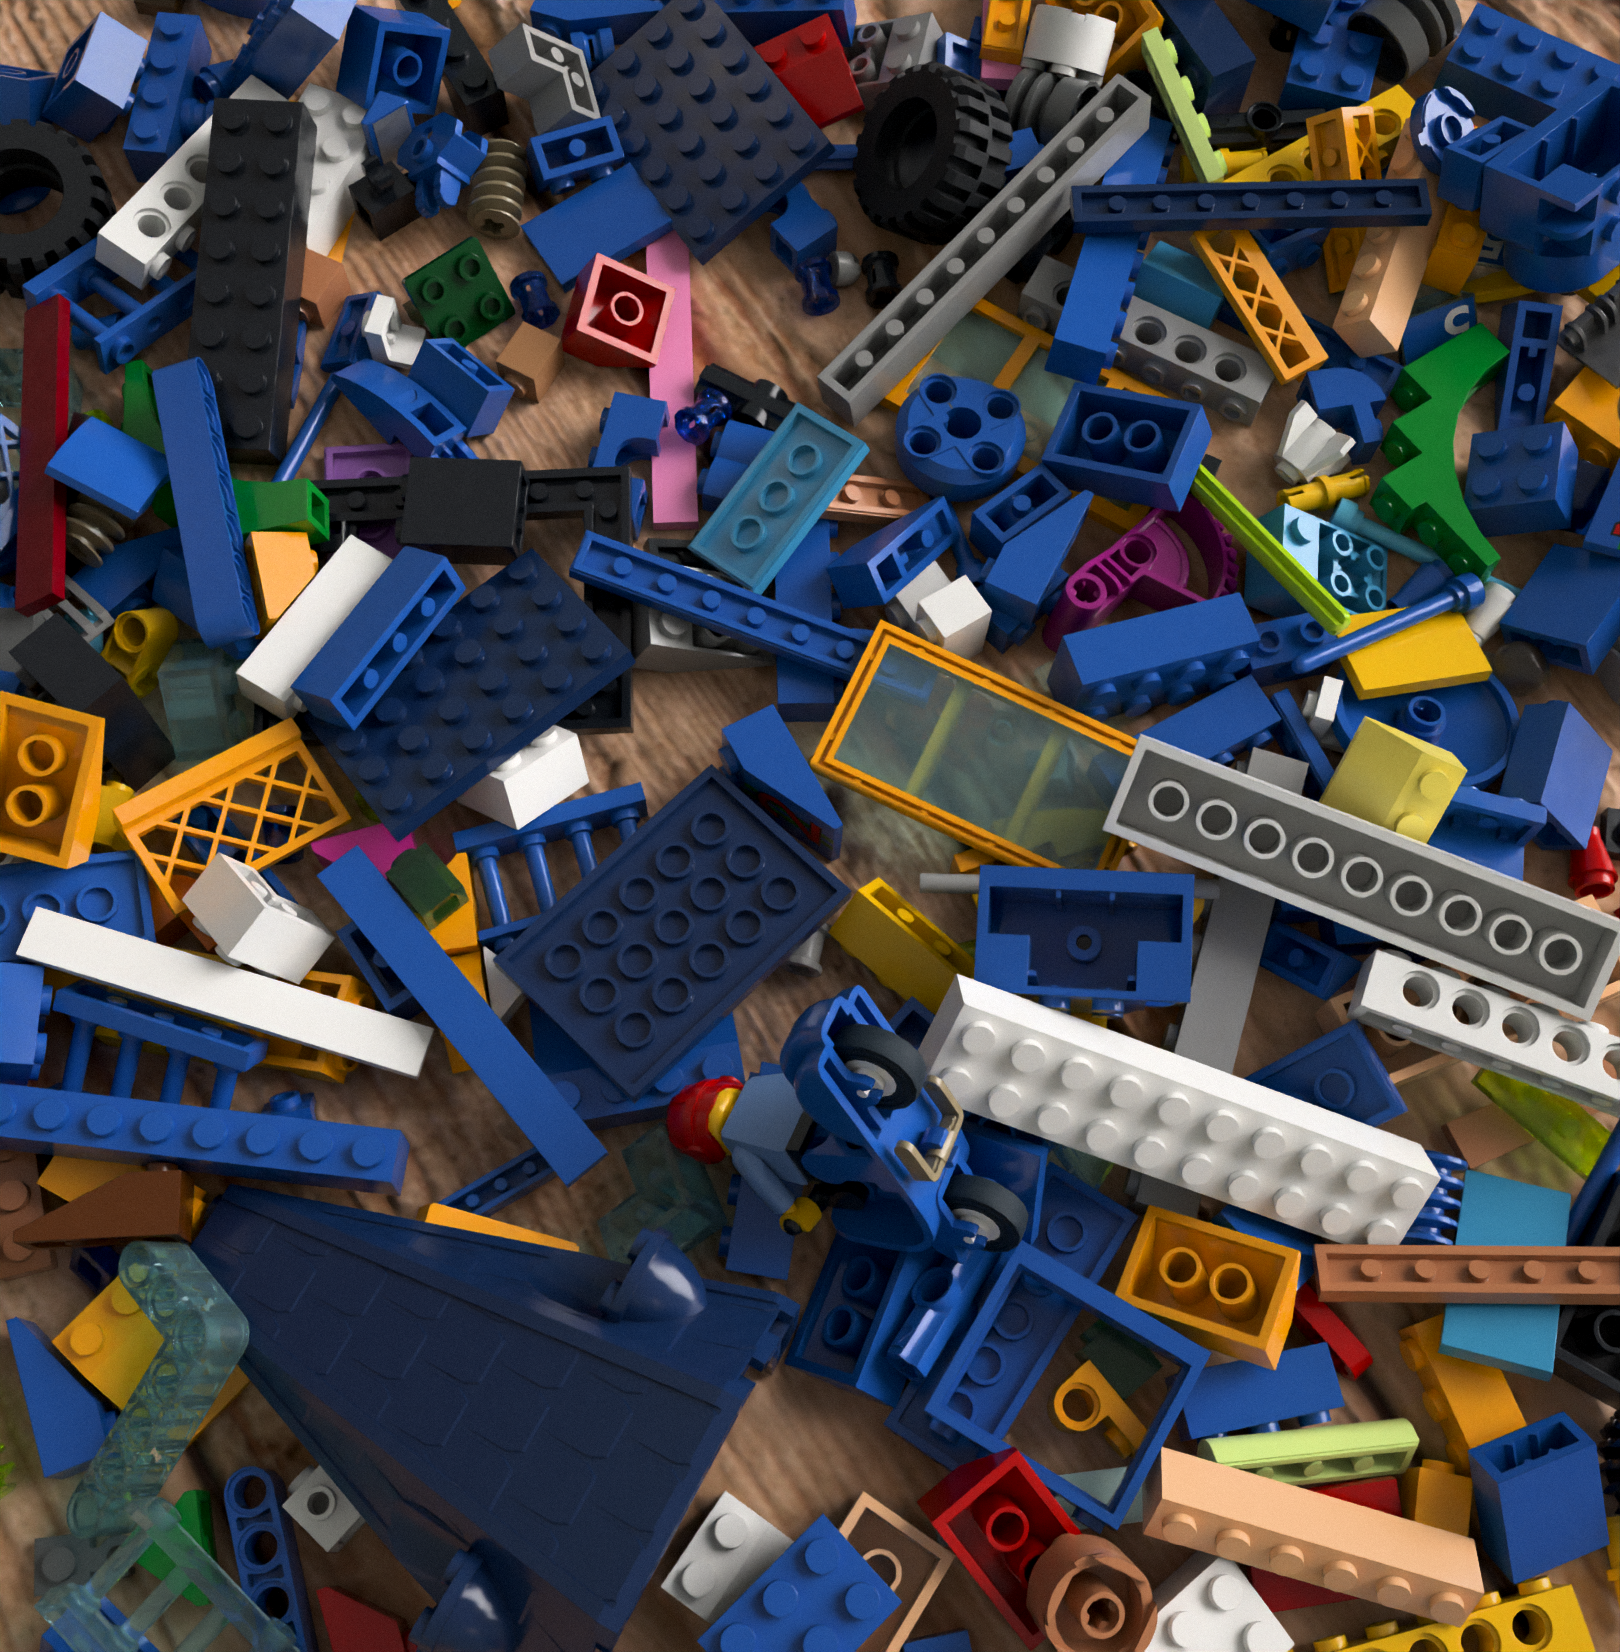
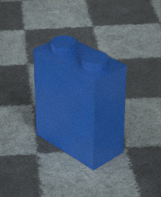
M1554 543L1499 622L1507 652L1594 675L1620 636V558L1591 552L1581 547L1573 548Z
M1551 700L1543 704L1524 706L1499 795L1524 799L1527 803L1547 807L1546 825L1531 839L1541 850H1586L1613 750L1570 702Z
M1564 1411L1467 1450L1483 1549L1513 1585L1610 1545L1596 1443Z

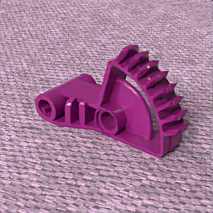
M1189 492L1180 513L1154 508L1111 548L1085 563L1069 578L1042 629L1043 642L1050 650L1057 653L1063 635L1097 627L1125 600L1130 598L1158 612L1206 600L1185 589L1190 573L1189 558L1179 537L1163 522L1167 517L1174 520L1190 536L1201 553L1208 575L1207 600L1234 594L1237 590L1238 581L1235 579L1238 576L1239 566L1234 563L1238 551L1230 548L1233 535L1222 533L1225 527L1217 519H1213L1214 515Z

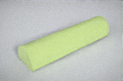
M1396 1418L1202 1439L1198 1444L1197 1457L1296 1486L1403 1474L1406 1472L1420 1440L1412 1424L1407 1419Z

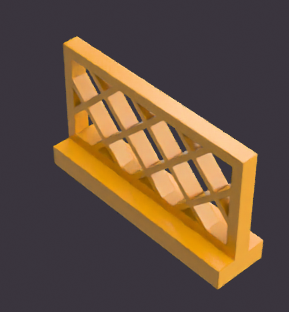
M292 717L112 809L115 827L123 840L126 839L175 918L190 911V909L182 900L179 901L169 885L174 868L202 874L216 856L218 845L223 844L247 850L245 864L253 867L259 873L311 845V842L318 841L351 823L352 817L301 740V731ZM297 756L307 771L303 786L275 780L278 765ZM270 770L269 778L259 776L260 774ZM311 779L318 790L309 788ZM245 782L266 787L260 810L231 803L235 787ZM271 789L300 795L294 818L266 811ZM227 792L225 801L215 799ZM306 797L327 802L335 817L322 824L300 820ZM201 805L222 810L216 833L188 827L187 822L191 810ZM228 812L257 818L251 842L222 835ZM182 816L180 824L170 822ZM263 820L292 827L288 842L278 848L258 844L257 840ZM155 829L177 833L170 857L148 852L140 837ZM297 829L308 831L295 838ZM184 835L213 842L206 866L177 859ZM254 852L264 854L262 857L252 861ZM157 864L168 866L165 873V877L158 868Z

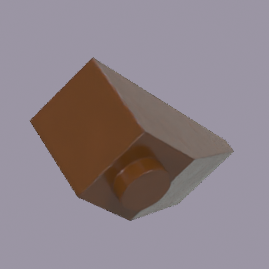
M177 1164L145 1165L144 1172H127L13 1231L12 1242L30 1251L191 1243L195 1180L184 1171L178 1170Z

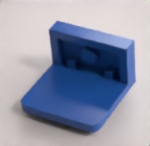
M1459 785L1427 844L1523 881L1524 846L1546 825L1547 807L1527 803L1522 798L1504 797L1480 791L1474 786Z

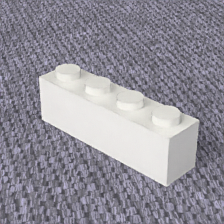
M350 534L237 670L236 676L241 695L283 720L290 717L293 719L299 711H307V707L290 686L382 575L393 559Z

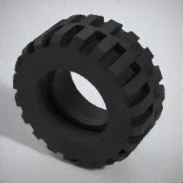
M928 62L905 69V74L896 75L889 81V88L881 90L874 99L876 102L872 111L868 110L863 122L865 126L862 134L857 136L855 146L858 148L857 157H853L852 169L856 174L853 184L857 196L860 197L858 202L865 215H868L873 224L919 243L939 246L951 242L995 197L998 189H1003L1007 179L1004 176L1007 165H1011L1012 151L1009 149V142L1013 141V129L1011 124L1007 123L1010 120L1006 105L1002 102L1000 94L993 87L938 62Z
M11 119V124L2 125L0 123V201L10 193L27 187H46L63 194V200L58 212L44 226L23 234L0 232V294L4 293L6 289L11 298L25 300L22 289L23 284L96 238L98 232L117 211L111 192L92 154L85 146L79 145L74 136L64 130H59L56 133L54 126L45 122L36 121L35 126H31L27 119Z

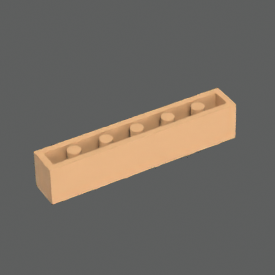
M1410 118L1405 120L1385 179L1426 178L1432 216L1427 226L1367 228L1332 326L1360 359L1398 351L1431 249L1449 202L1437 196L1440 176L1430 172L1420 161L1415 151L1409 127Z
M1164 1447L1160 1449L1142 1483L1143 1534L1460 1628L1484 1595L1475 1541L1466 1536Z

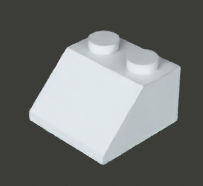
M724 1491L661 1585V1588L712 1625L794 1541L734 1496Z

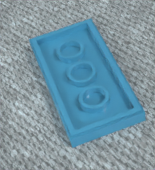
M797 402L687 548L695 556L746 590L761 595L869 453V447L862 440Z
M1467 1169L1463 1178L1465 1187L1461 1190L1460 1202L1462 1204L1458 1210V1227L1455 1231L1454 1245L1566 1246L1571 1194ZM1445 1303L1438 1353L1549 1382L1554 1368L1560 1304Z

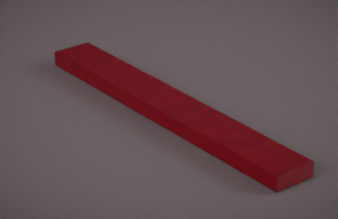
M59 293L24 313L15 611L27 618L65 600L67 485L44 473L47 464L68 439L70 301Z

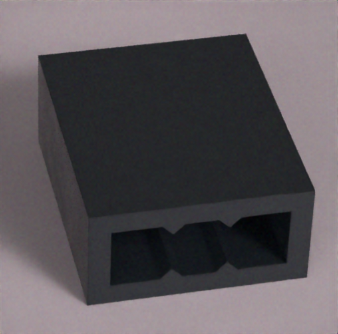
M410 457L408 474H403L401 478V498L405 504L403 517H397L395 524L397 544L401 545L402 548L409 546L446 556L450 564L509 565L520 557L523 552L530 480L522 460Z

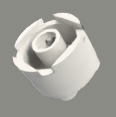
M1037 4L1035 13L1032 16L1020 67L1038 69L1044 72L1047 66L1049 67L1048 72L1056 73L1060 79L1075 77L1076 74H1079L1078 78L1094 81L1099 86H1102L1115 36L1116 23L1088 13L1086 15L1074 13L1072 9Z

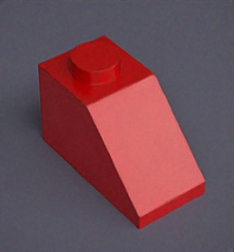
M327 1586L316 1590L333 1652H416L418 1646L408 1641L412 1628H408L406 1619L340 1586Z

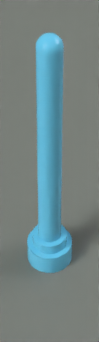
M1341 497L1328 521L1333 525L1354 534L1356 533L1421 564L1423 562L1431 563L1435 559L1444 562L1432 548L1402 534H1397L1395 531L1365 518V512L1358 509L1359 504L1344 497ZM1491 575L1486 581L1504 586L1516 598L1522 591V589Z

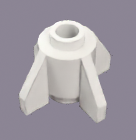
M1300 400L1289 413L1279 449L1273 456L1278 464L1274 468L1276 473L1293 486L1297 482L1303 485L1311 483L1312 479L1317 476H1330L1339 473L1351 460L1347 452L1356 443L1351 436L1340 432L1336 433L1326 422L1317 418L1318 415L1307 401Z

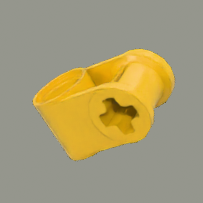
M163 607L125 611L116 618L108 641L100 653L125 679L139 699L150 694L160 680L162 668L179 633L175 616Z

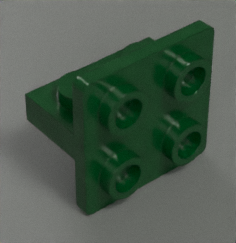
M473 236L468 237L402 280V285L411 299L403 304L405 311L412 321L427 328L432 339L453 338L461 346L465 347L515 314V309L479 240Z

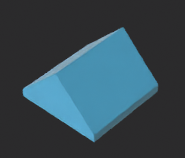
M1160 240L1142 261L1137 279L1134 281L1136 285L1133 296L1208 330H1211L1226 301V297L1202 259Z

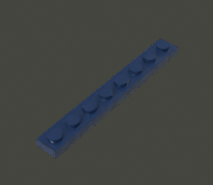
M1426 178L1071 186L1069 197L1072 233L1427 226L1432 216Z

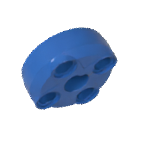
M942 373L926 376L921 381L919 387L903 402L897 415L894 445L897 460L903 473L923 492L936 498L944 496L947 501H975L996 493L1012 478L1020 464L1024 451L1026 427L1020 412L1021 403L1019 398L1011 391L999 389L990 383L976 378L950 377Z

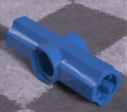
M970 1250L964 1264H959L946 1257L940 1267L928 1269L918 1277L911 1291V1297L916 1306L884 1356V1359L893 1369L899 1371L910 1380L920 1383L924 1381L949 1338L962 1335L972 1326L978 1315V1307L973 1299L1002 1252Z

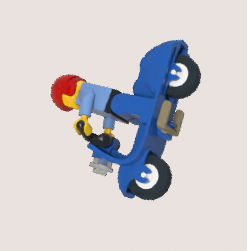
M860 985L844 989L834 998L821 1000L809 1006L799 1016L781 1049L779 1061L783 1073L754 1076L746 1081L745 1085L733 1076H720L719 1079H704L700 1082L686 1085L671 1099L668 1105L666 1126L670 1142L682 1154L692 1157L701 1164H716L724 1160L726 1156H732L733 1166L753 1192L774 1214H783L779 1219L780 1227L791 1236L801 1234L803 1231L810 1232L819 1222L822 1212L828 1206L833 1207L831 1219L837 1233L849 1241L908 1252L925 1251L932 1247L947 1258L959 1264H964L970 1250L994 1253L1009 1252L1019 1245L1025 1232L1029 1215L1024 1203L1013 1192L998 1184L995 1180L973 1175L971 1169L966 1164L970 1155V1146L961 1129L964 1114L957 1100L941 1078L935 1075L926 1076L927 1067L922 1055L909 1042L896 1035L869 994ZM780 1179L800 1185L815 1184L808 1197H798L795 1200L794 1194Z

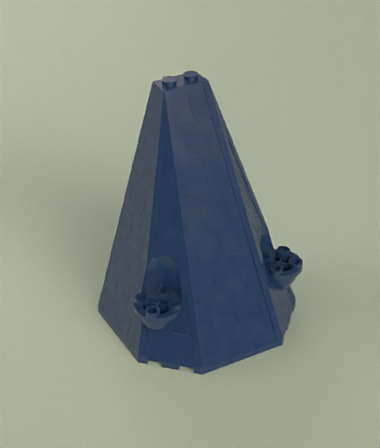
M230 1184L223 1195L219 1194L210 1203L203 1217L204 1222H206L195 1240H191V1243H185L180 1249L173 1263L175 1269L168 1278V1281L391 1553L437 1603L434 1608L426 1606L408 1636V1641L418 1646L416 1652H595L596 1649L602 1652H612L738 1415L756 1385L755 1382L744 1377V1375L751 1366L760 1372L763 1370L772 1376L797 1329L800 1304L780 1293L701 1278L688 1257L672 1242L674 1234L661 1226L655 1232L646 1227L642 1228L627 1255V1258L632 1260L631 1265L580 1252Z

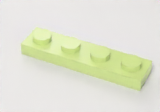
M1158 26L1142 33L1141 54L1198 182H1223L1224 176L1228 174L1225 159L1220 150L1213 152L1208 140L1211 137L1208 121L1203 113L1197 114L1191 101L1195 100L1193 88L1186 75L1180 78L1175 66L1178 63V57L1170 39L1163 40Z

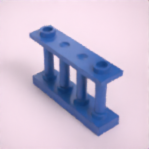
M96 237L22 285L27 310L58 293L70 301V322L94 339L100 371L107 375L120 365L128 363L137 353L192 316L198 252L191 247L186 252L179 250L173 257L193 271L177 282L166 275L159 280L152 278L148 284L159 291L160 294L142 305L111 282L120 275L95 259ZM97 293L127 316L108 328L77 304L90 295Z
M641 782L554 805L519 830L495 821L452 833L457 853H467L472 866L478 868L493 926L492 928L477 932L482 947L485 946L498 955L558 902L543 850L547 847L548 843L562 839L572 842L581 878L583 879L598 866L590 838L595 830L612 826L619 830L622 843L638 830L637 823L640 821V818L648 816ZM519 851L520 854H525L540 914L512 922L496 862L499 861L500 856Z
M81 979L56 991L52 1010L70 1015L71 1021L75 1025L62 1083L58 1082L46 1089L94 1094L82 1090L96 1027L104 1026L118 1031L119 1037L122 1038L109 1096L131 1098L143 1042L150 1041L166 1046L165 1050L170 1053L159 1102L180 1104L190 1059L196 1056L214 1062L213 1066L217 1068L208 1108L230 1110L238 1073L246 1072L266 1058L270 1040Z

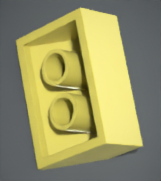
M1364 716L1323 792L1319 803L1427 844L1468 770L1453 753Z

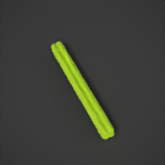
M1200 463L1189 491L1330 635L1336 636L1346 629L1351 623L1349 612Z

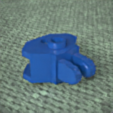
M445 112L414 127L398 149L397 164L409 172L408 178L416 183V199H414L416 201V210L426 219L436 216L440 210L439 206L444 209H450L458 204L457 197L460 190L470 185L472 175L487 156L488 141L470 130L462 134L463 122Z

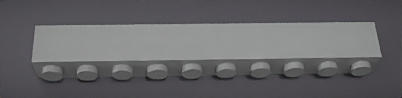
M1117 73L817 376L822 401L855 428L1070 209L1069 197L1071 186L1094 185L1149 129L1151 96Z
M1253 747L1245 762L1237 760L1234 770L1301 795L1309 763ZM1214 874L1213 879H1219L1220 882L1219 899H1205L1204 909L1199 916L1203 918L1199 934L1193 932L1190 1004H1174V1006L1179 1007L1175 1024L1168 1022L1160 1049L1232 1075L1275 898ZM1128 1169L1123 1187V1193L1130 1195L1127 1209L1145 1215L1150 1204L1195 1219L1197 1217L1202 1196L1200 1193L1132 1169Z

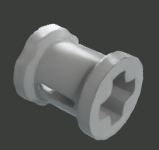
M828 923L823 924L780 965L781 968L796 975L807 977L821 976L823 968L819 962L825 939L832 936L828 933L832 926Z

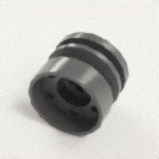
M1368 0L1348 18L1347 30L1384 38L1375 76L1388 84L1402 85L1428 62L1429 57H1435L1460 35L1462 19L1460 9L1455 0Z
M1024 68L1015 76L1004 100L1010 116V120L1007 123L1011 124L1013 132L1031 127L1038 144L1042 143L1046 146L1101 88L1094 81L1076 77H1064L1060 80L1056 73H1042L1038 69Z

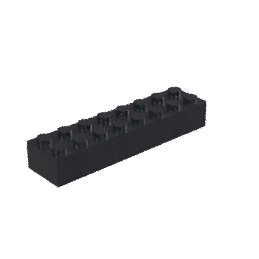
M214 98L188 359L200 357L211 376L228 463L280 466L286 455L317 137V125L303 102Z

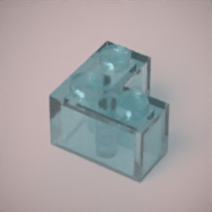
M202 638L175 640L157 672L177 762L210 759L241 743L242 739L247 738L245 714L243 710H236L234 695L238 693L236 672L245 662V659L237 660L220 647L211 650L206 646Z
M659 1122L621 1151L636 1192L597 1220L610 1260L631 1265L632 1260L627 1258V1255L643 1227L655 1232L661 1226L673 1233L672 1242L686 1254L728 1223L705 1165L688 1155L682 1154L670 1142L667 1126L662 1122Z

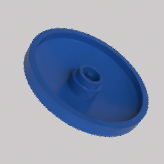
M1341 667L1336 679L1343 681L1331 727L1336 739L1345 752L1364 716H1367L1453 753L1468 770L1460 785L1474 786L1481 791L1493 784L1506 770L1520 719L1511 695L1493 673L1490 674L1487 681L1359 700L1343 667Z

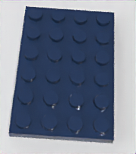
M671 0L589 74L601 118L609 115L612 117L625 156L624 164L631 163L673 222L670 225L703 266L836 151L828 138L715 0Z
M530 548L452 606L355 731L315 718L310 711L303 718L397 842H400L625 672L636 661L629 649L533 548Z
M711 764L493 959L495 967L635 1104L851 899L852 891Z

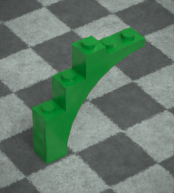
M1480 322L1402 368L1390 396L1406 414L1392 422L1379 448L1385 454L1387 460L1397 469L1381 478L1369 505L1374 509L1379 519L1387 523L1397 534H1401L1412 527L1418 533L1421 541L1438 554L1455 576L1471 572L1484 584L1501 557L1479 531L1464 503L1455 473L1453 441L1460 411L1473 395L1496 378L1510 351Z
M142 359L125 363V383L122 385L124 420L121 423L120 430L166 455L152 380L153 370ZM231 478L244 543L250 532H307L309 545L330 541L329 500L308 478L280 482L244 481ZM168 481L157 491L152 502V508L160 519L171 528L178 526L171 481Z

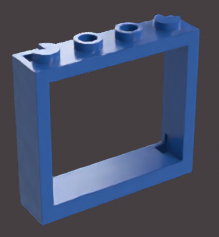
M1021 1240L924 1409V1413L933 1418L928 1428L954 1444H957L961 1436L979 1447L975 1455L978 1459L1012 1447L953 1411L947 1405L1021 1273L1027 1275L1180 1367L1108 1505H1105L1021 1453L1054 1498L1057 1495L1076 1507L1071 1515L1072 1518L1098 1534H1101L1104 1526L1113 1531H1118L1212 1352Z

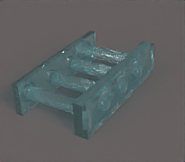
M154 1496L133 1499L124 1507V1510L139 1526L84 1586L76 1585L73 1582L50 1588L33 1606L74 1652H138L139 1639L188 1585L193 1582L215 1606L173 1652H204L230 1622L253 1645L249 1652H301L294 1645L297 1639L293 1631L276 1617L268 1618L179 1524L182 1520L181 1514L170 1502L161 1497L155 1499ZM155 1542L171 1558L176 1566L122 1626L113 1625L100 1611L102 1607L100 1600Z

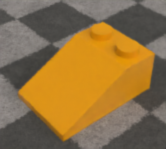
M0 691V852L63 869L72 868L89 860L100 813L105 718Z
M134 1261L51 1341L89 1382L175 1458H178L251 1383L250 1379L199 1317L151 1269Z

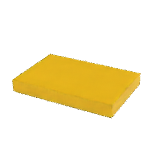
M1408 607L1350 615V625L1340 634L1336 635L1337 639ZM1449 610L1339 658L1359 700L1487 681L1493 671L1462 613Z

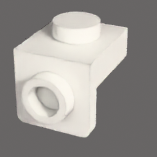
M377 294L372 310H367L363 316L361 332L362 336L366 337L373 360L411 370L424 339H427L426 330L402 324L395 298Z
M1324 676L1316 691H1307L1300 711L1321 747L1344 753L1345 751L1336 739L1331 727L1343 681Z

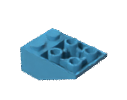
M1286 503L1256 519L1350 615L1386 610L1388 548ZM1247 550L1244 590L1245 605L1280 619L1308 613Z

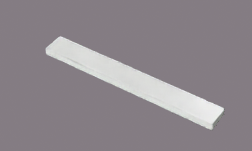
M37 906L16 952L19 959L418 1080L434 1035V1028Z

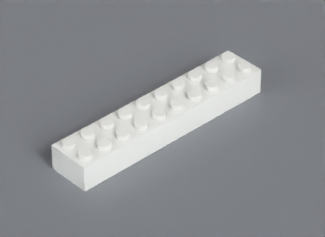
M1141 733L1102 830L1589 1022L1620 956L1619 918Z
M956 974L918 1049L927 1067L926 1076L935 1075L941 1078L963 1110L1341 1244L1399 1245L1441 1179L1421 1144Z

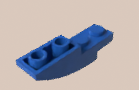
M364 358L332 375L331 380L389 445L400 440L414 457L479 459L462 440L467 428L433 395L397 370L383 363Z

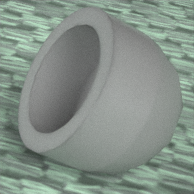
M847 251L830 252L826 266L827 279L830 286L845 287L853 285L859 279L861 266L859 265V259L853 253Z

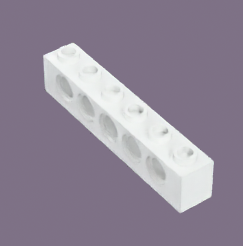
M252 74L229 97L230 99L289 101ZM213 114L98 232L95 259L140 290L152 278L159 280L165 275L171 265L172 257L179 250L186 252L196 239L198 229L201 227Z
M1391 949L1376 950L1362 963L1346 1018L1351 1020L1358 1019L1359 1023L1620 1118V1038L1609 1034V1029L1605 1026L1589 1021L1575 1022L1559 1016V1011L1551 1006L1541 1003L1526 1004L1509 998L1510 994L1506 990L1496 986H1476L1460 980L1461 976L1458 973L1446 968L1433 967L1430 969L1411 962V957L1400 951ZM1403 987L1412 989L1417 993L1420 998V1007L1411 1005L1405 999ZM1453 1005L1465 1010L1469 1017V1025L1463 1024L1455 1018L1452 1011ZM1502 1023L1514 1028L1518 1035V1043L1510 1041L1504 1035ZM1553 1041L1564 1047L1567 1053V1061L1560 1059L1554 1053ZM1603 1059L1614 1066L1617 1079L1611 1078L1605 1072Z

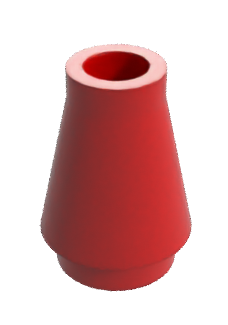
M1592 826L1586 850H1570L1568 886L1574 889L1576 897L1583 898L1592 894L1596 900L1605 898L1615 891L1614 884L1618 881V874L1601 839L1600 829Z

